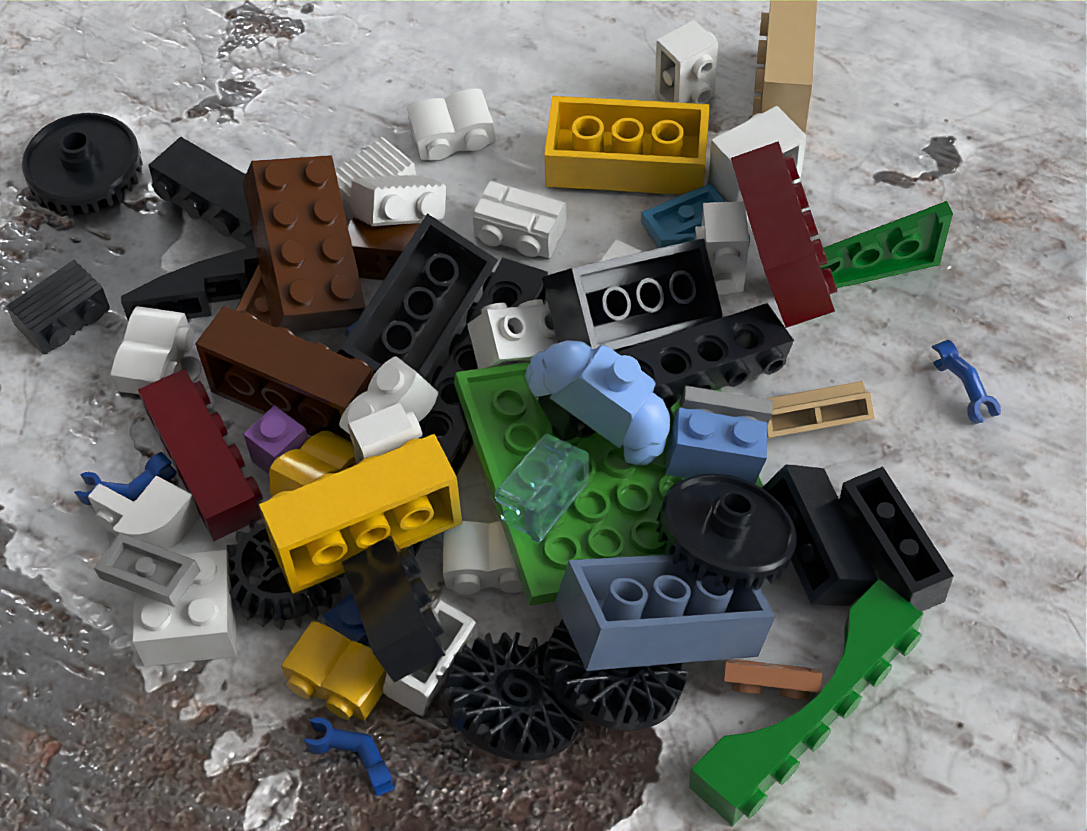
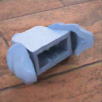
M571 340L554 344L532 357L531 363L526 369L524 379L534 397L552 394L550 399L615 446L621 448L623 445L626 463L645 466L663 453L666 437L670 430V415L663 399L653 393L656 383L650 376L641 371V367L635 358L626 355L621 356L605 345H600L593 349L584 342Z

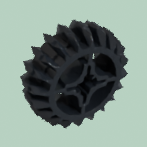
M251 519L249 533L236 530L235 539L237 544L227 545L226 549L231 572L228 573L232 586L230 595L233 606L236 609L240 608L242 616L247 621L256 617L257 623L264 628L274 619L276 627L282 630L286 620L292 619L293 623L300 628L302 616L308 614L317 620L319 616L317 607L320 605L331 608L333 603L331 594H341L342 584L340 579L345 578L344 575L346 573L292 594L273 552L265 523L259 525ZM258 562L262 569L258 573L259 579L252 585L249 582L250 573Z

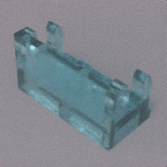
M545 433L495 491V500L518 514L516 515L510 510H505L500 518L513 528L530 535L532 540L540 543L589 483V453Z

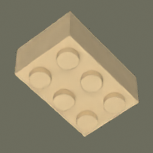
M770 0L769 13L761 12L759 36L767 37L766 40H759L757 64H764V68L756 67L754 91L762 93V95L754 96L752 116L764 113L778 106L806 134L813 80L817 0Z

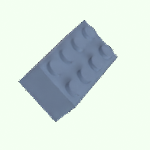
M673 554L569 560L555 600L586 671L758 657L776 616L760 589L756 590L751 586L749 590H745L743 579L738 578L732 590H727L723 581L720 586L716 587L714 583L717 574L708 570L702 581H698L697 571L690 574L686 572L689 560L683 556L676 564H673Z

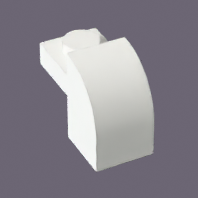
M155 476L135 502L100 483L88 496L96 513L94 516L95 520L103 528L113 532L115 537L121 532L167 550L176 546L200 518L192 494L158 476Z

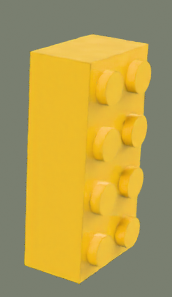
M552 96L544 153L545 187L684 195L703 187L710 104Z
M435 434L422 439L409 440L393 451L380 456L367 457L357 465L338 473L324 474L313 483L293 491L279 492L268 501L259 504L273 552L292 594L345 573L342 565L344 560L389 536H392L401 550L462 524L457 477Z

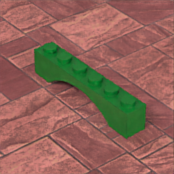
M878 579L849 609L844 628L843 656L834 675L818 696L800 711L775 725L749 733L723 736L691 768L689 788L732 826L743 815L748 819L753 817L768 798L765 792L776 781L781 785L788 781L799 767L800 762L797 759L808 748L814 752L825 742L831 733L829 726L838 716L843 719L848 718L862 700L859 694L869 684L875 688L886 678L892 669L890 662L899 653L907 656L915 648L922 637L918 630L924 613Z

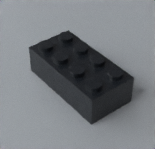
M427 213L337 354L349 359L354 357L364 361L369 367L373 368V374L385 362L396 356L425 379L498 262V259Z
M704 238L578 266L541 277L558 343L566 340L581 341L593 349L600 345H605L615 350L664 337L723 317Z

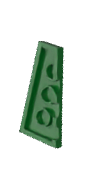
M945 201L823 247L828 264L822 265L821 270L830 268L836 288L838 289L939 266L953 212L948 202Z

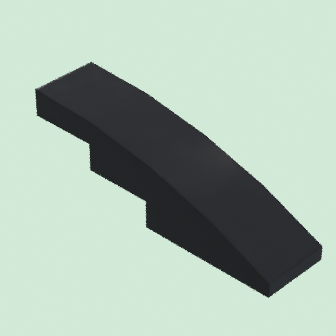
M256 247L240 249L198 261L162 275L122 295L121 304L127 320L129 321L133 310L137 306L185 313L187 319L212 316L211 303L242 298L255 269L259 265Z

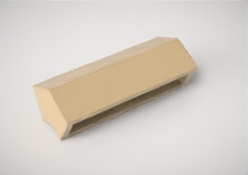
M863 381L766 398L773 400L772 416L767 425V438L875 419L871 394L866 392Z

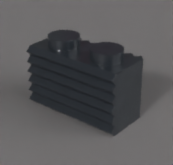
M74 259L6 305V308L14 325L42 354H48L50 349L64 345L70 336L75 335L76 331H81L83 326L97 322L104 312H108L110 306L100 283H97L95 278H92L90 273H87Z

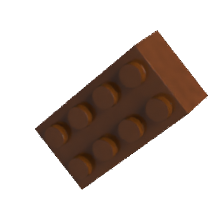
M332 155L251 161L242 184L272 326L285 327L292 333L351 326L359 319L366 306Z
M223 306L195 343L210 391L262 415L275 405L306 428V432L310 436H314L322 431H331L352 442L350 434L339 426L340 419L348 405L360 394L368 391L370 381L374 376L373 368L358 358L352 357L349 359L337 354L320 342L311 343L299 338L285 327H273L259 321L249 312H238Z

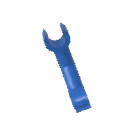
M945 340L933 345L932 348L941 357V359L933 362L935 367L939 371L948 369L962 380L971 401L967 407L969 419L974 424L983 422V417L979 410L981 403L987 406L988 412L992 417L1000 415L1001 407L999 402L994 397L986 394L977 370L959 356L954 343L950 340Z
M159 452L148 460L145 465V471L129 484L101 481L96 473L84 472L80 474L84 482L95 486L89 492L75 491L74 493L81 503L92 505L88 496L100 483L129 500L135 501L155 476L169 482L176 475L177 471L171 466L172 462L162 452Z
M316 717L310 719L313 730L326 733L319 740L304 739L306 748L310 752L323 754L331 748L358 752L376 796L378 797L395 789L389 770L370 735L334 729L325 718Z

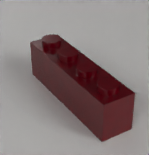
M183 369L138 389L145 411L187 492L192 494L199 515L213 542L248 526L251 519L255 522L261 520L262 517L257 502L263 500L260 488L253 476L245 478L240 469L246 467L241 453L235 443L227 446L223 439L224 436L228 435L227 429L218 412L209 413L206 406L211 404V401L202 382L193 383L186 369Z

